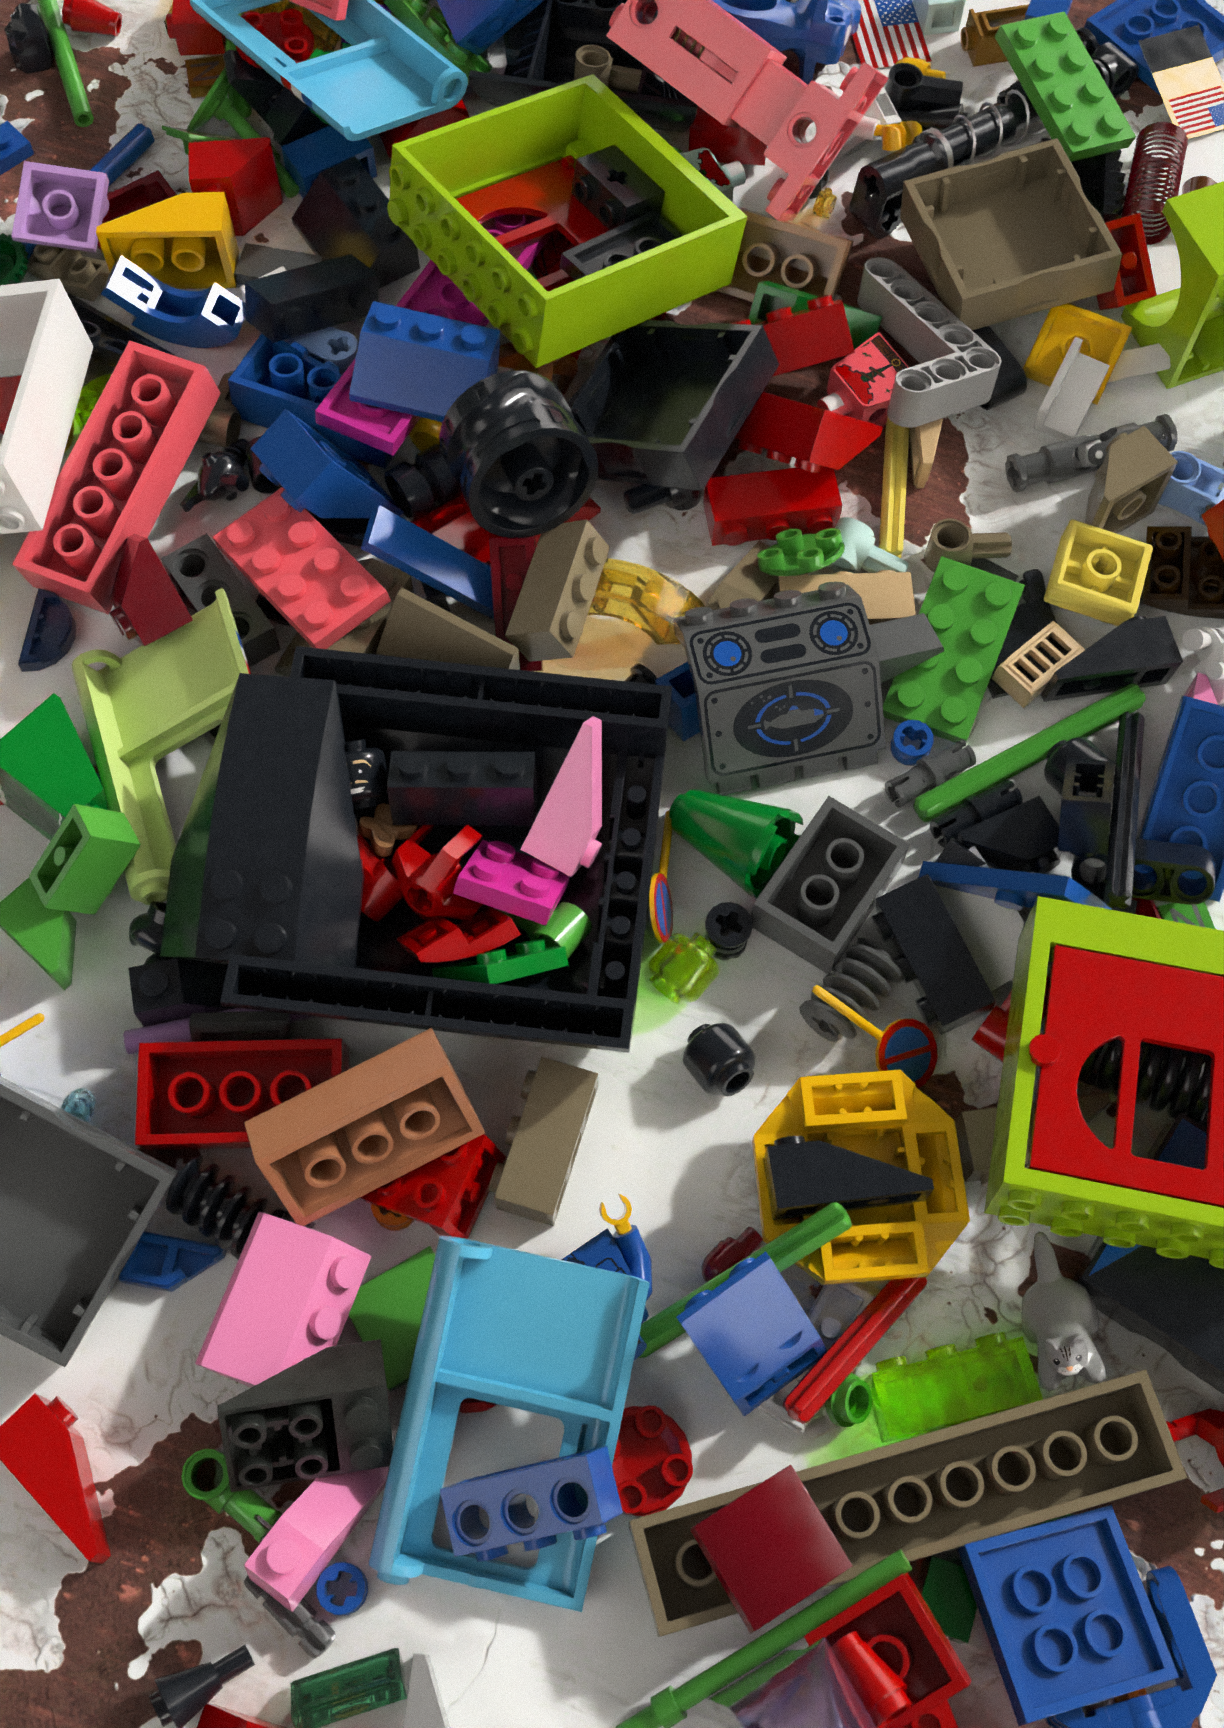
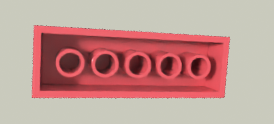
M133 341L128 342L56 480L43 530L30 531L12 563L33 587L54 592L59 597L109 615L113 607L110 595L126 538L133 534L148 538L221 394L206 366Z

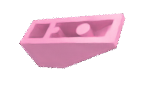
M594 716L583 722L520 849L570 877L581 866L589 868L602 843L595 840L602 827V720Z
M389 1467L316 1478L278 1519L244 1564L249 1579L293 1612L385 1488Z

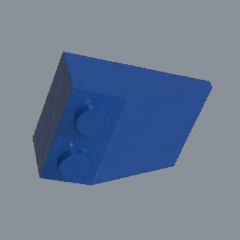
M287 409L281 413L250 448L262 462L259 470L275 485L280 486L281 484L285 489L281 496L291 507L300 513L306 508L320 518H370L372 510L379 505L398 516L404 513L360 461Z

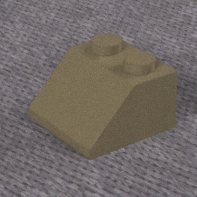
M1145 426L1129 435L1121 433L1107 445L1105 450L1107 454L1102 466L1095 473L1096 480L1088 496L1086 524L1118 534L1154 512L1178 461Z

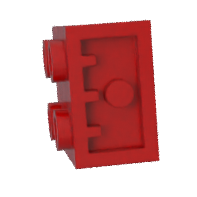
M483 1134L360 1198L370 1204L427 1224L440 1236L468 1239L490 1192L489 1186L496 1164L498 1162L503 1163L506 1156Z

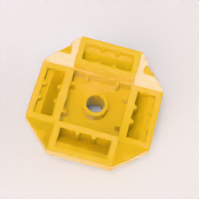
M901 1070L800 1077L753 1135L752 1146L763 1241L767 1244L810 1217L802 1216L773 1220L763 1158L767 1147L774 1146V1141L779 1138L803 1136L805 1142L820 1140L933 1180L934 1190L926 1201L846 1211L852 1222L850 1229L794 1263L822 1285L927 1277L970 1222L955 1120L931 1098L915 1087L916 1084Z

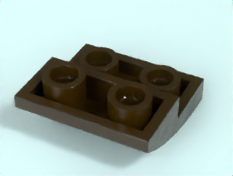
M1147 526L1146 543L1150 544L1153 550L1144 582L1143 604L1182 615L1224 619V562L1216 545L1209 537L1191 536L1192 526Z

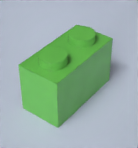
M73 804L29 874V877L44 908L95 915L106 897L112 892L114 885L129 862L135 857L141 844L124 813Z

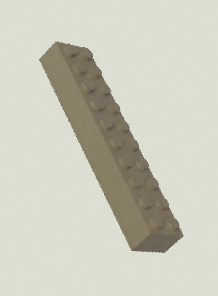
M1147 1370L796 1472L853 1565L821 1588L851 1580L899 1549L902 1550L908 1561L911 1562L961 1547L968 1543L994 1537L1187 1479ZM762 1482L629 1520L628 1526L658 1637L738 1614L690 1529Z

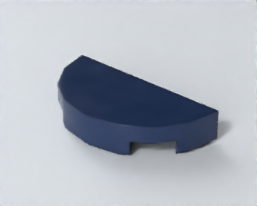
M38 588L18 661L22 672L40 671L56 664L69 652L76 638V622L68 605L61 601L54 592Z

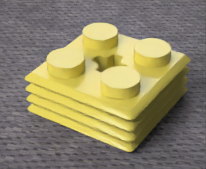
M1071 519L1060 538L1044 601L1062 609L1119 626L1124 621L1133 618L1134 614L1137 613L1153 547L1150 544Z

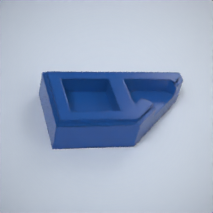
M144 1231L121 1271L118 1280L126 1284L173 1292L224 1259L227 1250L226 1248H220L218 1245Z

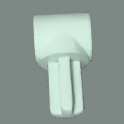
M843 517L838 520L835 528L841 531L845 551L839 559L827 566L829 569L835 572L848 571L852 574L859 573L861 568L870 573H876L881 570L907 572V561L873 545L876 538H874V532L869 526L849 517Z

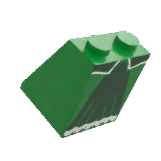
M55 693L0 739V801L50 841L73 804L108 810L103 786L61 698Z

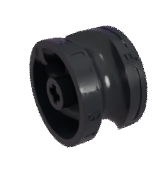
M507 371L480 380L455 400L442 422L439 442L443 458L453 477L461 484L464 500L472 516L482 528L492 534L507 538H525L552 530L578 512L595 488L599 468L597 454L583 429L574 419L572 410L557 385L549 378L538 373Z

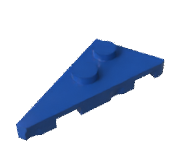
M923 861L918 877L920 878L928 874L936 886L994 899L997 905L1013 910H1022L1023 907L1033 908L1038 896L1112 910L1104 901L1068 876Z

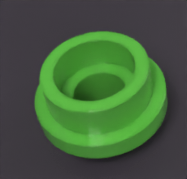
M851 1373L826 1401V1412L831 1422L837 1426L851 1427L854 1424L862 1423L868 1417L872 1407V1393L869 1385L865 1381L860 1380L857 1375Z

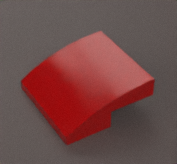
M486 906L472 921L463 920L456 925L444 917L434 916L397 938L403 949L420 962H446L490 951L508 943L521 934L512 918L490 906Z

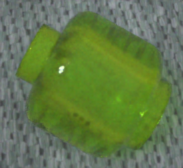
M696 932L691 938L681 933H674L649 961L648 968L652 977L648 981L676 1005L681 1000L688 1003L695 1002L719 974V966L712 958L717 949Z

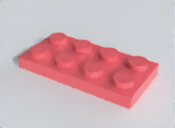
M281 487L212 538L218 549L312 648L327 649L391 602L387 590L306 509L300 513L283 499L281 493L285 489Z

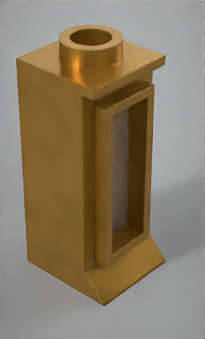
M1029 4L977 13L973 9H969L966 27L961 29L960 40L962 49L968 52L973 67L1008 61L994 36L1001 25L1024 20Z

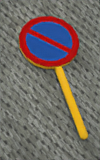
M670 810L665 813L659 871L653 875L649 890L652 928L660 944L669 943L673 930V906L667 882L672 838Z
M819 985L813 986V994L878 1040L875 1049L878 1071L901 1070L916 1084L915 1087L919 1088L926 1084L934 1073L938 1055L937 1043L933 1032L925 1023L914 1018L898 1019L889 1024L882 1032Z

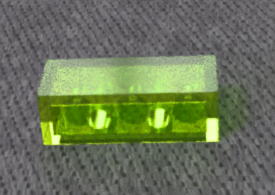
M1004 1331L976 1338V1348L957 1352L955 1344H947L925 1351L927 1360L907 1364L905 1356H898L875 1363L877 1372L871 1373L864 1381L869 1385L872 1393V1410L881 1442L886 1443L958 1425L1043 1400L1024 1337L1021 1336L1007 1340Z

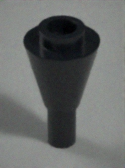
M963 104L929 109L923 112L898 111L902 122L916 121L921 125L922 132L931 127L938 130L944 129L952 125L954 117L957 115L969 117V113L964 112Z
M246 1645L241 1646L213 1664L208 1662L155 1678L154 1680L159 1690L149 1695V1698L163 1728L174 1722L176 1728H183L223 1688V1684L254 1666L255 1663Z

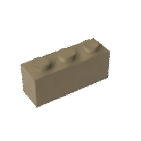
M588 520L562 523L556 528L540 535L505 634L509 641L519 649L529 662L574 657L610 546Z
M542 1056L537 1071L528 1070L520 1096L527 1100L522 1116L513 1115L505 1138V1144L511 1146L506 1164L501 1162L496 1164L489 1186V1191L496 1193L494 1199L497 1209L547 1225H555L598 1090V1073Z

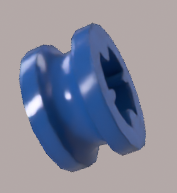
M908 720L899 724L893 733L890 743V751L893 757L904 765H917V760L930 754L934 743L932 730L925 723L918 720ZM906 736L911 741L918 739L921 741L917 750L913 745L906 747L903 745Z
M346 1562L335 1563L327 1567L320 1575L316 1585V1595L320 1605L327 1612L335 1615H350L358 1611L365 1603L368 1595V1581L365 1573L359 1567ZM342 1572H348L352 1575L349 1582L357 1583L356 1595L347 1596L343 1606L335 1605L333 1600L336 1598V1595L328 1594V1586L330 1581H339Z

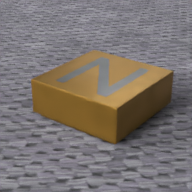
M223 55L185 60L191 97H206L225 67Z

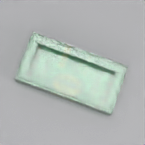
M399 1647L291 1682V1720L294 1728H319L407 1699L404 1664Z

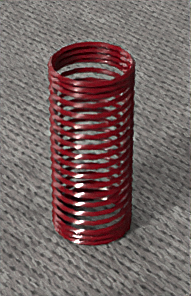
M1156 122L1147 125L1138 134L1121 217L1132 215V213L1137 214L1136 211L1146 214H1161L1159 216H1144L1141 214V218L1144 219L1165 217L1162 213L1165 206L1164 202L1167 199L1178 196L1188 146V137L1185 131L1178 125L1169 122ZM1166 134V135H1169V136H1173L1174 138H1176L1177 140H1179V142L1176 141L1175 139H1172V138H1169V137H1165V136H1163V137H1152V138H1149V139H1147V138H1148V137H1151V136H1154V135ZM1153 140H1168L1175 143L1177 146L1167 142H1152L1149 144L1146 143ZM1153 145H1166L1172 147L1173 149H1169L1166 147H1151L1148 149L1145 148ZM1152 150H1165L1171 152L1172 154H1174V156L1164 152H1151L1148 154L1146 152ZM1152 155H1163L1168 158L1152 157ZM1144 187L1162 188V189H1164V190L1146 189V188H1144ZM1144 192L1160 193V194H1163V195H1160V196H1159V195H1155V194H1145ZM1144 197H1147V198H1155V199H1161V200H1159V201L1153 200V199L1146 200V199H1144ZM1166 218L1155 222L1142 220L1143 224L1155 225L1163 223L1155 227L1143 226L1144 230L1163 228L1155 232H1144L1145 235H1154L1145 236L1147 245L1160 243L1172 231Z

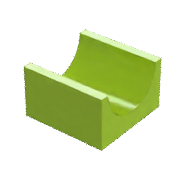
M1224 181L1167 199L1162 213L1172 230L1177 245L1181 269V287L1126 305L1121 314L1124 323L1132 327L1131 334L1140 347L1159 343L1170 356L1171 367L1167 370L1156 372L1167 389L1224 370Z

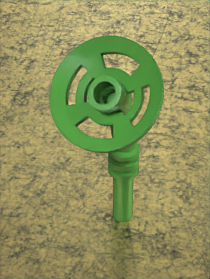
M225 66L193 116L187 130L196 131L215 117L220 122L222 119L226 120L242 139L264 138L232 106L233 101L227 97L230 83L228 82ZM272 145L281 189L288 198L295 197L299 193L300 188L280 162L281 156Z

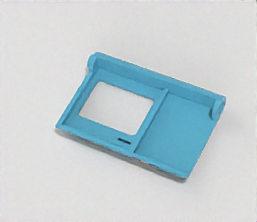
M189 0L190 6L197 14L350 141H358L455 106L462 99L467 89L468 78L462 70L374 0H349L346 18L340 21H335L308 9L352 46L300 63L292 60L238 15L239 13L284 0Z
M439 1236L369 1559V1566L378 1571L377 1578L379 1580L394 1585H405L409 1583L410 1578L423 1574L474 1588L491 1590L582 1612L598 1535L582 1540H574L573 1531L556 1534L557 1543L540 1548L537 1562L531 1567H523L493 1559L477 1562L476 1556L472 1554L454 1557L453 1550L440 1547L433 1540V1532L441 1499L440 1489L443 1488L460 1406L462 1401L467 1398L556 1417L564 1424L559 1457L607 1446L612 1465L650 1285L648 1281L627 1274L470 1239ZM576 1483L574 1490L576 1499L583 1507L587 1508V1493L581 1485Z

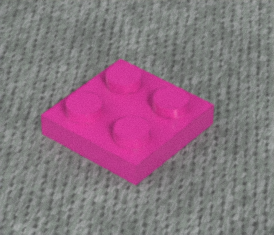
M482 840L458 875L453 894L546 926L567 888L570 876L537 858L516 852L507 843Z

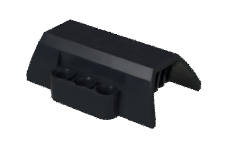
M544 0L503 34L507 60L503 75L471 70L469 73V86L487 103L501 107L573 81L577 50L585 45H597L610 53L611 58H613V65L642 70L637 94L615 89L610 90L652 129L684 133L694 122L698 105L606 36L611 29L609 21L613 12L621 3L625 4L627 0ZM657 9V11H656L655 14H654L653 21H654V20L656 19V17H657L658 9Z

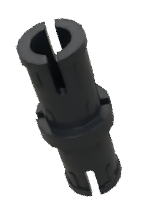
M1005 780L1001 785L979 797L974 795L967 797L963 800L961 807L930 822V830L934 839L943 835L938 844L945 848L952 837L957 838L960 831L1022 804L1023 798L1020 790L1017 787L1009 792V789L1013 788L1015 784L1010 780Z

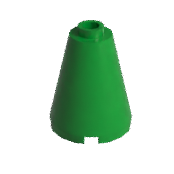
M695 789L678 795L669 811V817L672 819V829L746 893L755 898H758L799 839L800 836L794 833L796 823L803 825V818L799 813L791 809Z

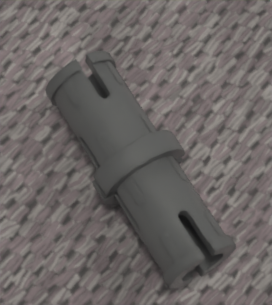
M961 739L932 757L926 755L917 760V765L909 771L885 783V791L891 802L895 801V806L901 808L917 796L943 784L950 777L975 765V753L969 744L966 746V741Z

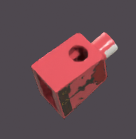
M879 332L854 349L855 353L846 355L833 365L830 370L826 390L828 395L818 400V408L879 426L886 425L887 409L895 376L899 371L909 368V366Z

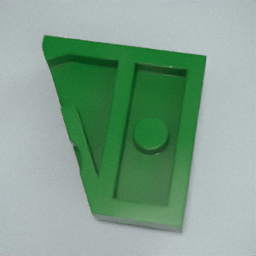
M544 939L515 944L516 952L506 953L505 949H494L477 954L475 960L432 968L433 977L498 984L569 965L565 946L545 947Z

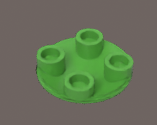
M836 528L822 530L817 534L802 535L800 529L784 530L776 535V544L757 554L758 567L762 572L776 576H798L820 570L835 562L844 553L845 545L842 541L841 531Z

